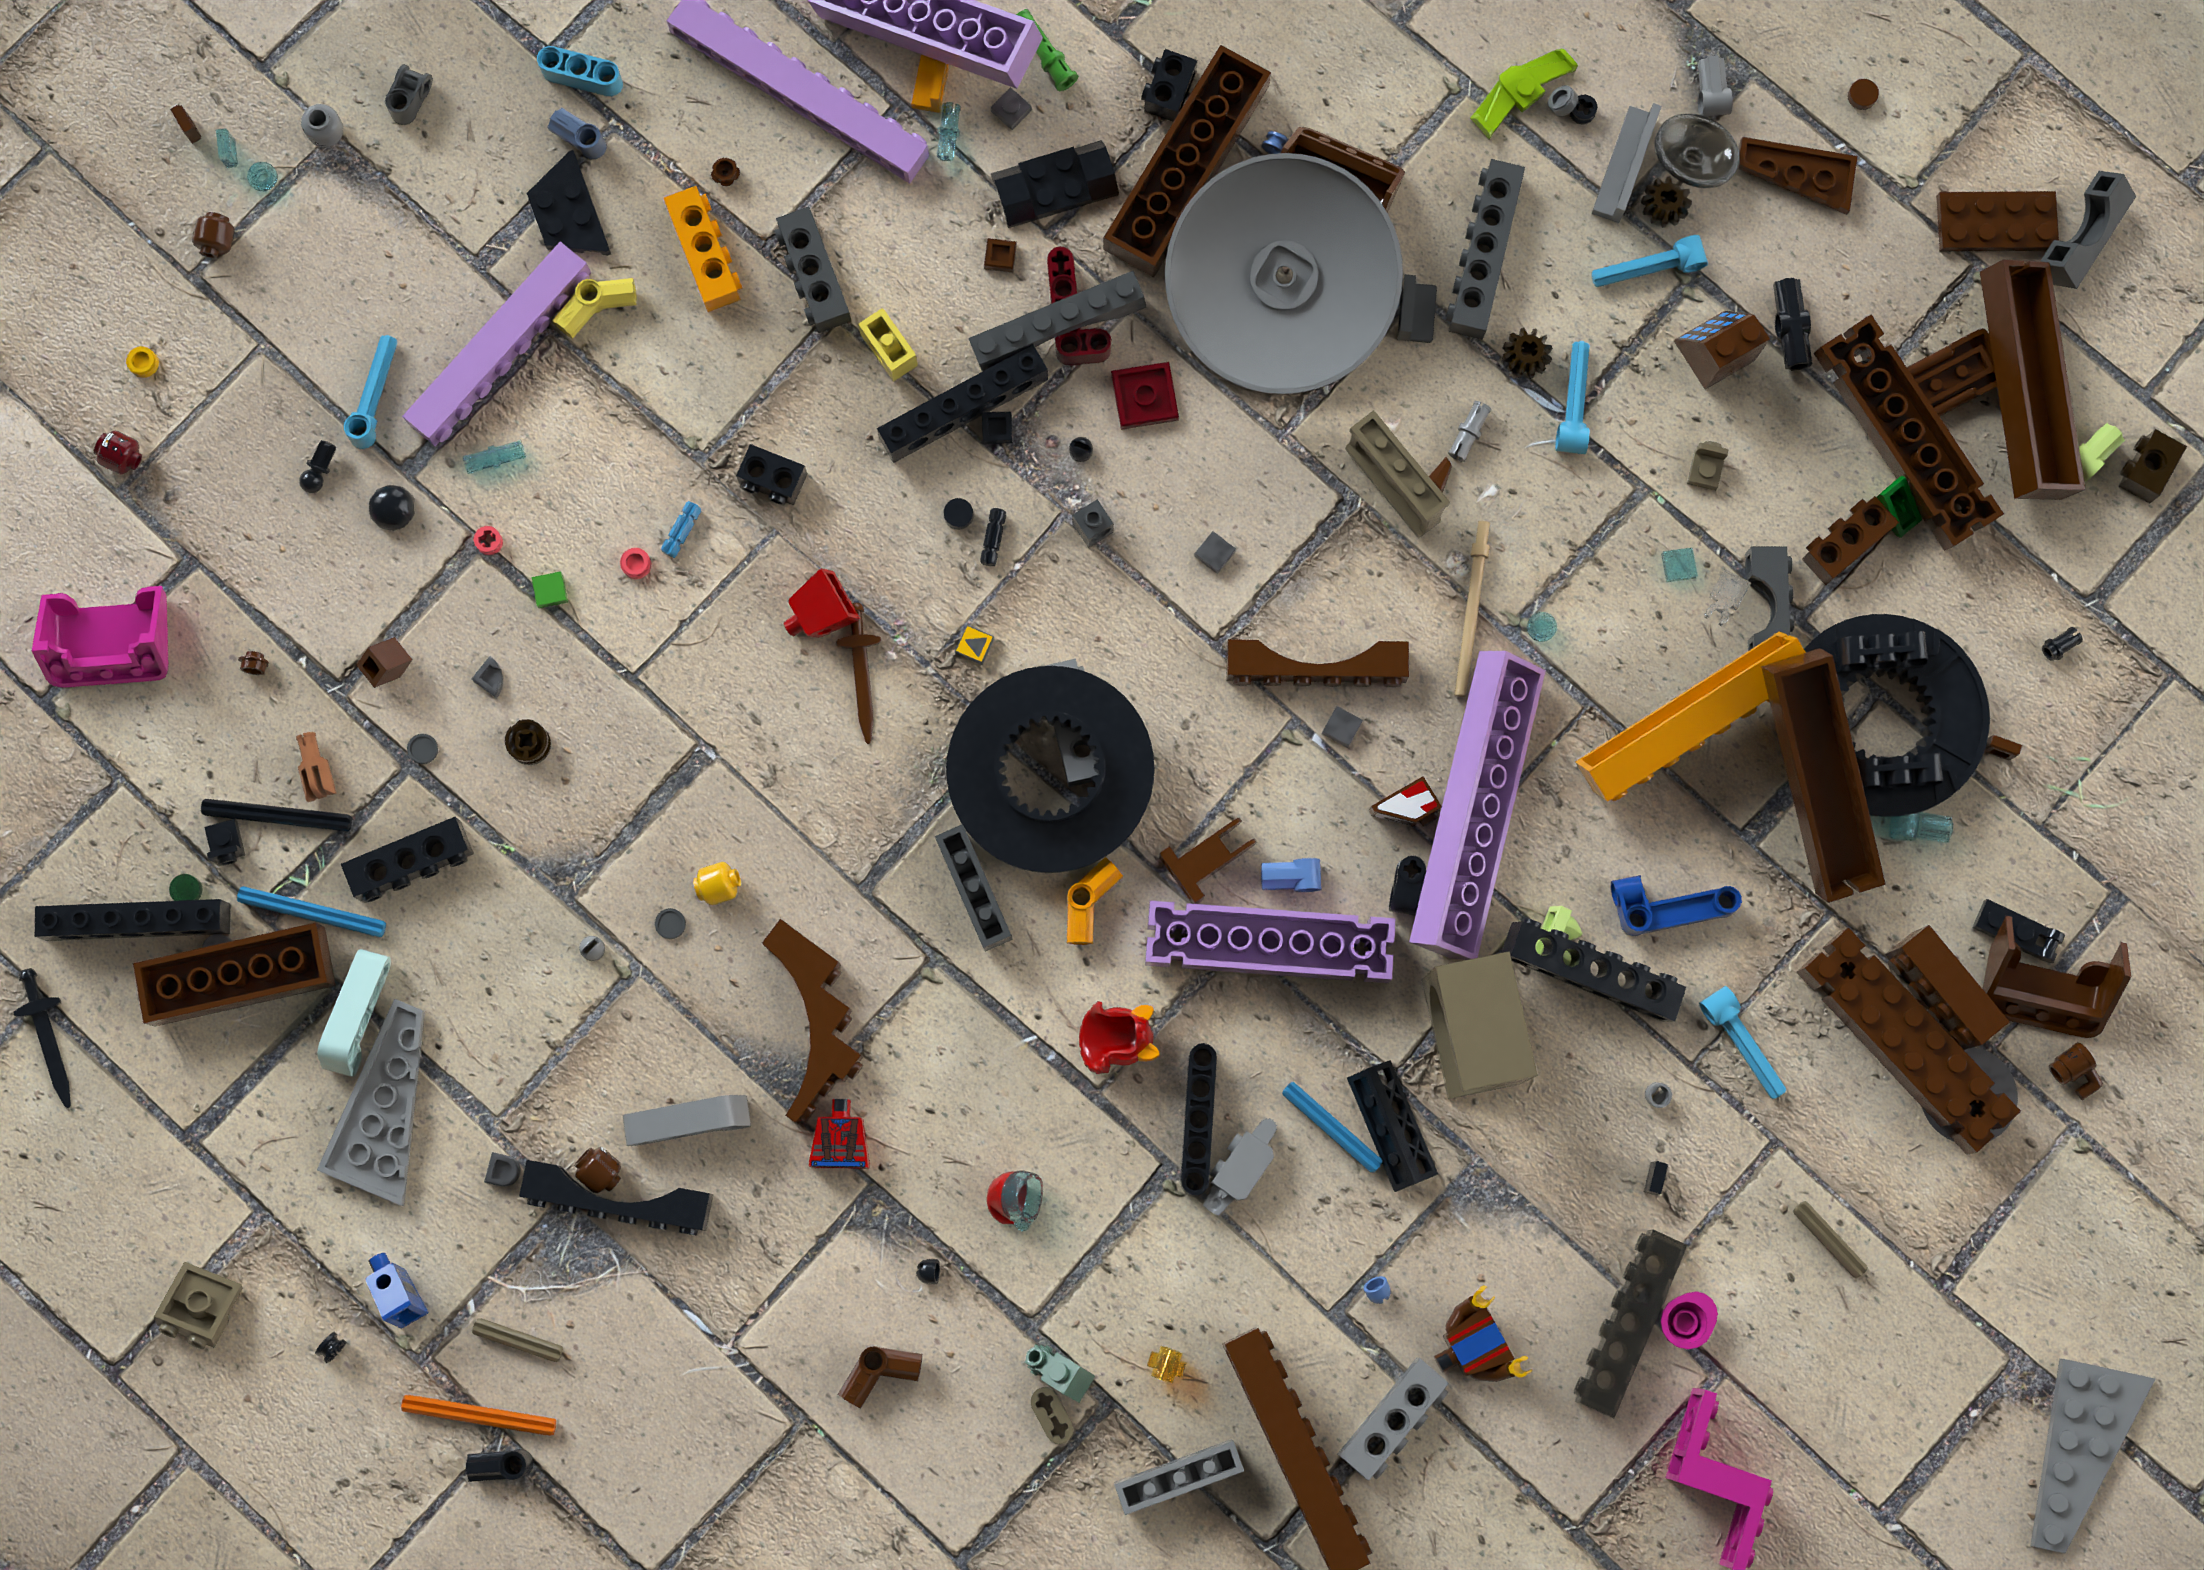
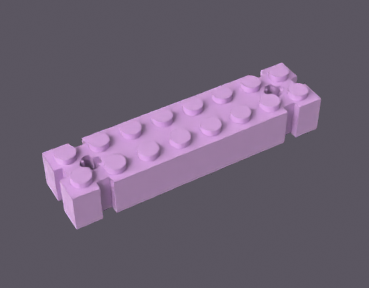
M1150 901L1148 930H1155V938L1147 937L1145 966L1170 967L1171 960L1182 961V968L1349 981H1352L1355 973L1364 974V982L1389 983L1392 980L1393 955L1386 954V947H1391L1394 943L1395 918L1370 917L1367 924L1358 923L1359 916L1191 903H1187L1185 911L1174 910L1175 902ZM1175 929H1181V934H1186V938H1182L1181 942H1175L1174 937L1170 938V934H1174ZM1359 942L1365 943L1363 947L1367 946L1369 950L1363 956L1358 955L1359 951L1355 952L1354 947Z

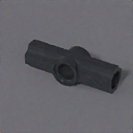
M1784 278L1773 284L1777 309L1775 332L1777 338L1781 339L1785 369L1791 371L1801 370L1813 364L1809 343L1811 331L1810 314L1807 309L1804 310L1800 279Z

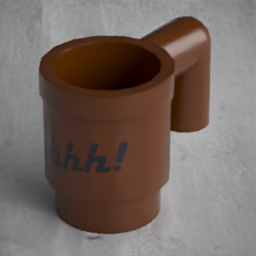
M2079 1042L2057 1056L2055 1061L2048 1066L2053 1077L2061 1085L2074 1082L2083 1075L2086 1077L2088 1082L2075 1090L2076 1095L2081 1100L2086 1099L2103 1085L2100 1076L2095 1070L2097 1064L2094 1057Z

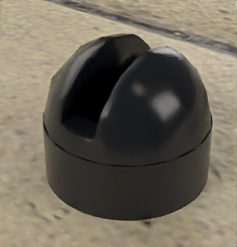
M1077 437L1071 441L1069 453L1072 459L1077 462H1085L1090 459L1093 453V446L1089 439ZM1077 443L1089 449L1088 451H1085L1084 449L1076 447L1074 445Z
M926 1259L921 1261L916 1271L918 1279L922 1283L938 1284L940 1277L939 1260Z

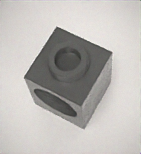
M1098 499L1072 515V524L1088 548L1103 540L1114 531V523Z

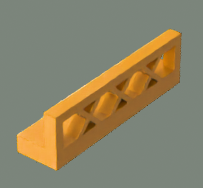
M921 54L911 103L913 109L941 112L949 64Z

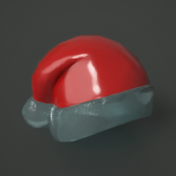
M1024 1170L1006 1172L999 1175L991 1182L987 1190L986 1202L990 1214L1001 1224H1014L1020 1231H1027L1040 1211L1043 1196L1042 1179L1039 1175Z

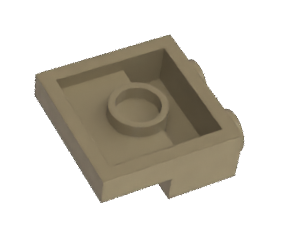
M184 1262L154 1315L156 1324L160 1326L158 1330L172 1338H175L177 1334L188 1337L187 1342L199 1349H204L206 1345L214 1348L229 1322L228 1315L243 1289L242 1284Z

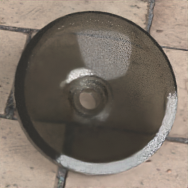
M1697 114L1675 115L1661 125L1655 137V151L1661 165L1671 176L1684 184L1698 188H1715L1727 183L1738 169L1740 153L1736 141L1722 125L1708 117Z

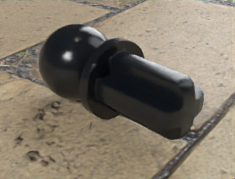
M321 440L312 459L307 460L306 464L311 469L304 471L299 478L300 487L305 492L316 493L322 488L324 480L321 474H328L330 472L328 466L336 451V446L332 443Z

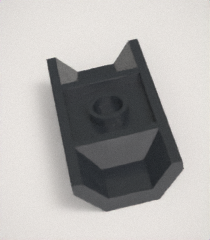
M1102 140L1074 148V146L1020 162L1017 166L991 173L1008 228L1119 195L1115 172L1107 148Z

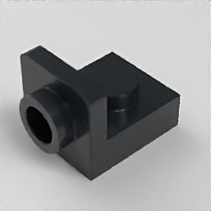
M232 819L204 827L210 852L207 853L208 860L218 863L219 866H224L237 862V857L245 856L237 820Z

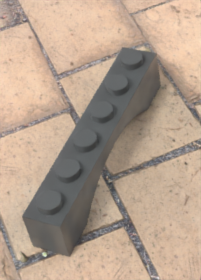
M1130 271L968 339L983 372L1031 345L1037 347L1046 341L1075 329L1098 322L1120 319L1146 308V302L1134 271Z

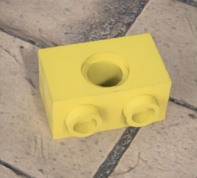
M883 308L858 324L862 338L893 382L918 366L916 354Z

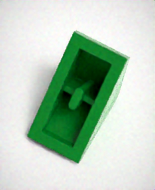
M1901 475L1876 497L1899 522L1892 529L1897 537L1902 538L1922 521L1906 477Z

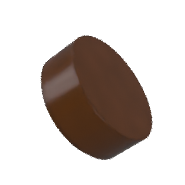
M1859 79L1850 87L1847 95L1848 101L1856 109H1869L1877 101L1879 89L1873 81Z

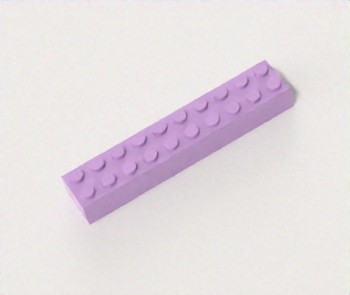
M1479 651L1409 941L1412 944L1450 959L1469 960L1478 958L1546 671L1507 651Z

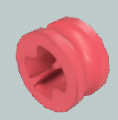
M484 526L476 531L474 544L481 553L494 555L501 550L503 539L494 527ZM487 534H490L493 539L496 538V541L491 542L490 547H486L484 543H481V540L486 539Z

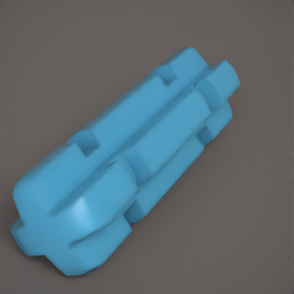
M690 501L686 502L682 509L683 515L678 516L668 534L669 540L666 539L661 547L664 554L673 558L677 556L681 549L679 545L684 544L694 526L693 520H697L701 513V508Z

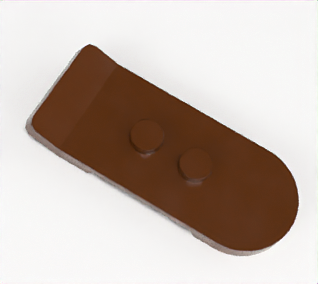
M1984 328L1968 334L1907 367L1939 417L1997 387L1988 331Z

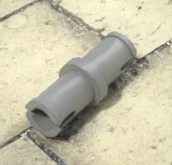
M1474 401L1465 422L1460 424L1458 428L1460 432L1451 450L1448 452L1454 459L1458 456V460L1461 462H1465L1474 441L1479 440L1482 434L1480 429L1491 412V408L1483 403L1480 406V401Z

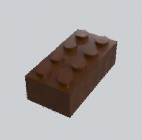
M1930 925L1912 932L1885 954L1889 959L1888 965L1897 975H1902L1909 983L1907 987L1912 995L1925 1002L1929 1007L1927 1011L1939 1024L1942 1023L1949 1032L1948 1034L1963 1050L1983 1045L2010 1023Z

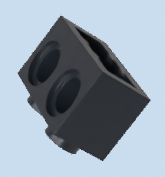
M1168 49L1164 50L1161 58L1156 57L1151 71L1154 78L1151 84L1146 83L1141 96V100L1145 101L1144 112L1174 122L1184 106L1195 78L1198 60ZM1169 69H1177L1180 73L1176 76L1169 75L1166 71ZM1165 94L1169 96L1170 99L1168 101L1162 102L1159 101L1156 97L1158 95Z
M750 444L736 477L744 491L754 495L761 492L768 495V499L772 502L784 506L785 503L795 504L808 473L805 465ZM755 467L765 469L760 477L750 476L751 470ZM782 478L792 479L791 485L787 488H779L777 486L778 481Z

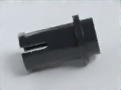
M2070 627L2056 638L2047 639L2042 646L2043 654L2050 661L2060 660L2065 652L2083 642L2081 633L2079 632L2073 636L2077 629Z

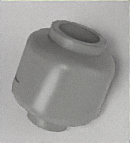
M325 104L313 105L304 112L301 118V127L307 138L314 145L321 148L331 147L341 140L344 126L337 112L332 107Z

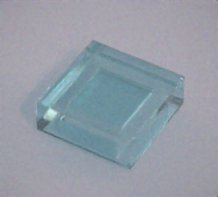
M226 128L217 129L216 137L220 160L226 168L237 167L238 160L234 137Z
M1693 548L1662 552L1661 556L1666 583L1696 579L1698 575Z

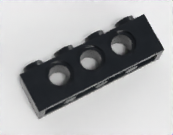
M454 816L341 863V867L353 897L368 903L381 898L382 892L393 888V891H398L410 886V881L413 879L433 877L439 873L438 869L450 864V867H456L468 861L467 857L473 855L474 852L462 822ZM443 843L444 850L442 854L438 857H432L431 848L433 845ZM408 855H414V865L409 869H404L402 865L403 859ZM385 866L387 870L386 876L380 881H375L374 873L376 869Z

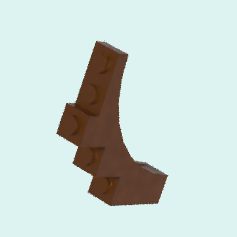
M779 919L762 944L783 963L794 978L804 1000L810 1029V1052L807 1071L800 1091L785 1115L796 1124H799L801 1120L807 1122L815 1112L817 1107L813 1104L820 1095L825 1097L835 1084L832 1081L835 1075L844 1082L848 1077L853 1080L863 1067V1064L860 1063L863 1057L835 1036L837 1031L843 1033L852 1021V1018L849 1016L852 1010L824 989L826 985L831 987L841 975V971L838 970L841 966L840 962L786 922Z

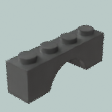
M2098 171L2084 193L2085 214L2078 232L2067 242L2054 240L2040 262H2050L2053 285L2074 289L2079 287L2133 203L2136 194L2124 174Z
M1751 546L1745 553L1746 583L1758 588L1766 596L1770 605L1769 623L1764 630L1755 633L1748 640V651L1779 631L1789 636L1790 632L1794 630V615L1789 612V603L1793 601V586L1789 585L1788 574H1791L1792 557L1788 556L1787 546Z

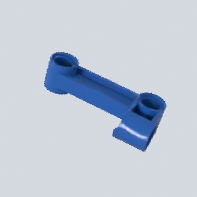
M1641 875L1611 881L1612 898L1617 908L1621 928L1630 936H1639L1708 920L1727 918L1737 911L1742 903L1740 892L1731 886L1649 903L1648 899H1646ZM1724 895L1731 900V909L1723 908L1720 905L1719 896ZM1631 914L1640 915L1643 919V926H1633L1629 916Z

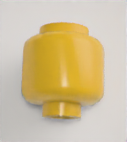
M719 862L699 869L693 884L700 901L704 900L709 905H716L736 897L737 887L741 886V878L737 869H731L726 862Z

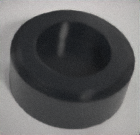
M952 499L944 507L945 522L953 529H964L973 521V508L965 499Z

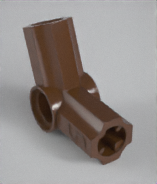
M878 1346L868 1347L861 1353L859 1360L837 1395L861 1409L880 1376L919 1381L923 1354ZM872 1351L878 1352L882 1357V1365L877 1370L870 1369L866 1364V1357Z

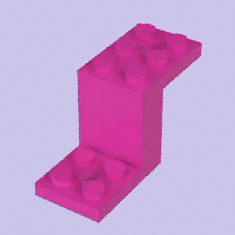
M1692 1388L1665 1478L1737 1503L1719 1564L1732 1570H1746V1568L1751 1567L1755 1557V1550L1752 1549L1755 1536L1759 1537L1764 1527V1519L1761 1518L1764 1506H1769L1772 1500L1773 1488L1770 1487L1772 1480L1699 1455L1700 1450H1705L1708 1444L1710 1432L1706 1430L1709 1420H1713L1717 1414L1719 1401H1716L1717 1393L1705 1389Z

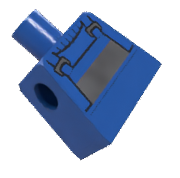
M386 1253L377 1254L369 1259L368 1262L374 1273L367 1276L365 1280L383 1321L402 1329L429 1313L404 1268L395 1263H390Z

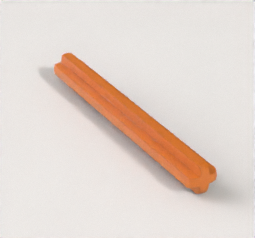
M404 1395L401 1404V1410L408 1413L548 1436L554 1435L556 1430V1419L414 1395Z

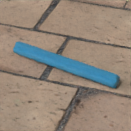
M244 886L240 887L237 894V901L243 904L372 936L382 937L386 929V923L382 920Z

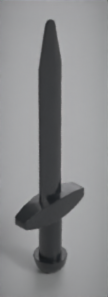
M32 968L24 969L19 973V981H23L29 1003L19 1007L13 1013L16 1017L32 1016L53 1087L66 1108H70L69 1080L47 1012L59 1005L61 999L59 997L41 999L35 979L38 976L36 971Z

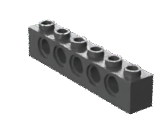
M1491 159L1488 169L1482 168L1478 185L1483 186L1481 196H1475L1472 212L1477 213L1475 223L1469 222L1465 239L1470 240L1468 250L1463 249L1459 266L1464 267L1462 277L1456 276L1452 293L1457 294L1455 304H1449L1445 321L1451 322L1448 332L1481 340L1484 338L1525 171L1524 166ZM1494 190L1500 191L1504 197L1500 199L1494 198L1490 192ZM1491 217L1495 219L1497 225L1490 226L1486 224L1484 218ZM1480 244L1487 245L1491 252L1483 253L1477 246ZM1478 271L1484 275L1485 279L1476 280L1470 273ZM1474 299L1478 306L1474 308L1468 307L1464 300Z

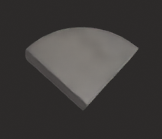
M489 656L472 677V680L497 699L503 687V674L498 663Z

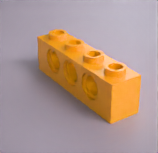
M697 186L664 197L663 199L707 312L741 300L738 290L742 289V285L737 272L730 273L727 264L732 263V259L727 247H720L717 238L721 237L722 234L716 219L710 221L707 212L712 209L706 193L700 195ZM693 218L702 219L696 226L688 225V222ZM703 244L712 245L711 249L707 252L698 251V248ZM713 270L722 271L718 278L712 279L708 277L709 273Z

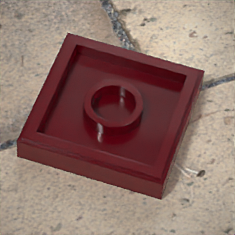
M1169 362L1111 371L1121 430L1179 421Z

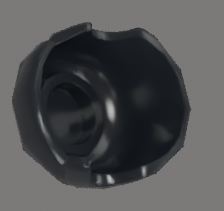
M387 485L378 488L369 501L370 518L382 529L395 531L404 528L415 514V499L408 490L401 486Z

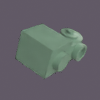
M1035 1344L1027 1352L1024 1362L1028 1365L1027 1367L1031 1370L1030 1372L1035 1376L1038 1374L1042 1375V1381L1080 1403L1095 1375L1060 1353L1056 1352V1354H1053L1051 1347Z

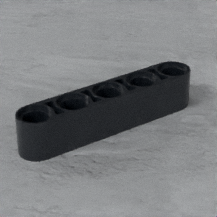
M1205 1043L1197 1044L1192 1048L1189 1053L1180 1184L1182 1190L1190 1196H1199L1208 1188L1210 1175L1217 1055L1214 1048ZM1199 1050L1207 1051L1211 1056L1210 1064L1207 1066L1197 1065L1194 1061V1054ZM1196 1081L1207 1083L1209 1087L1208 1095L1205 1097L1194 1095L1192 1092L1193 1083ZM1197 1111L1204 1113L1207 1117L1206 1126L1203 1128L1192 1126L1190 1123V1115ZM1198 1142L1204 1146L1205 1155L1203 1158L1193 1159L1190 1157L1188 1146L1191 1143ZM1196 1173L1202 1177L1203 1186L1201 1189L1194 1191L1187 1187L1186 1178L1189 1174Z

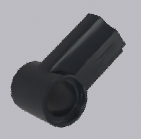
M523 1449L467 1454L466 1475L468 1482L503 1479L515 1480L527 1476L533 1469L534 1461L532 1455ZM513 1456L519 1457L522 1461V1469L519 1473L514 1472L510 1467V1460Z

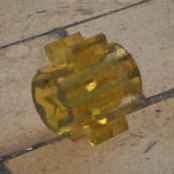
M1162 1345L1158 1353L1151 1351L1147 1366L1153 1368L1151 1376L1169 1383L1174 1382L1175 1376L1182 1378L1187 1364L1180 1361L1183 1353Z

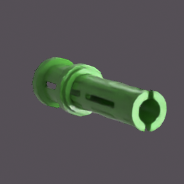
M1028 9L1017 13L1016 15L1034 21L1043 39L1036 53L1041 59L1043 71L1048 72L1055 81L1057 91H1064L1070 88L1078 80L1079 76L1076 71H1072L1065 62L1063 52L1056 50Z

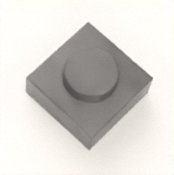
M1011 87L991 106V112L1011 130L1032 111V106Z

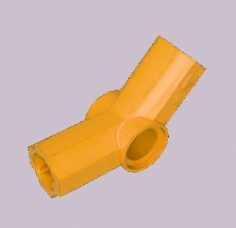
M1106 857L1078 883L1071 886L1068 891L1067 944H1093L1094 904L1123 878L1118 868ZM1077 891H1085L1089 894L1090 900L1085 905H1077L1072 899L1073 895Z

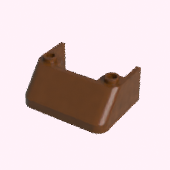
M1298 127L1281 151V153L1317 157L1347 170L1373 192L1387 213L1405 175V171L1393 163L1307 127Z
M2006 916L1989 950L1982 989L2009 1021L2081 1038H2093L2104 1030L2132 977L2127 943L2121 942L2110 964L2100 961L2088 962L2080 968L2077 975L2019 962L2021 959V948L2014 942L2012 917Z

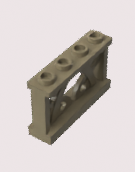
M1373 410L1350 428L1349 432L1352 436L1345 450L1413 533L1420 538L1440 523L1441 515L1444 509L1449 506L1450 501Z

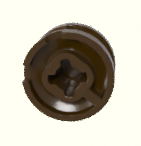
M523 719L519 720L512 727L510 726L507 730L505 747L508 753L519 763L535 765L542 762L548 756L551 750V738L539 723L534 720Z

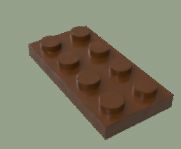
M2056 191L1939 192L1936 196L1939 252L2047 251L2054 240L2059 241Z

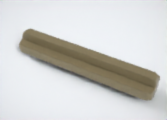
M1803 1201L1795 1207L1793 1213L1854 1278H1858L1868 1269L1867 1265L1808 1202Z
M478 1318L475 1321L472 1329L474 1335L553 1362H558L563 1352L561 1345L482 1318Z

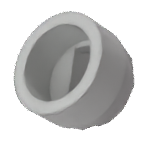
M588 936L581 941L579 950L585 959L596 961L604 955L605 945L600 938ZM596 941L598 944L586 954L584 951Z
M1655 1082L1647 1086L1645 1098L1651 1106L1663 1108L1670 1103L1672 1092L1666 1084ZM1659 1087H1660L1662 1090L1659 1091V1092L1655 1095V1097L1652 1099V1095H1653V1094L1659 1089Z

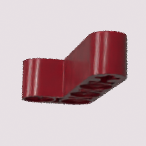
M1055 247L1049 252L1047 257L1051 304L1077 294L1073 254L1066 247ZM1057 261H1063L1064 275H1059ZM1063 287L1069 289L1071 293L1067 296H1059L1056 291ZM1078 328L1054 338L1057 359L1064 365L1100 363L1107 360L1111 354V336L1106 330L1101 328L1082 330ZM1095 341H1102L1106 347L1102 350H1095L1090 345ZM1069 343L1075 345L1077 349L1074 352L1066 353L1061 348Z

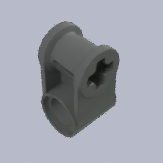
M402 64L399 67L394 82L385 98L386 107L394 122L407 125L414 121L424 99L430 92L433 81L431 74H420L410 70V67L406 64ZM400 104H407L403 109H395Z

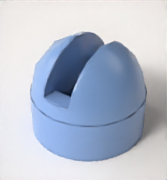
M1385 1277L1372 1278L1364 1285V1291L1371 1302L1382 1304L1383 1299H1389L1391 1289Z

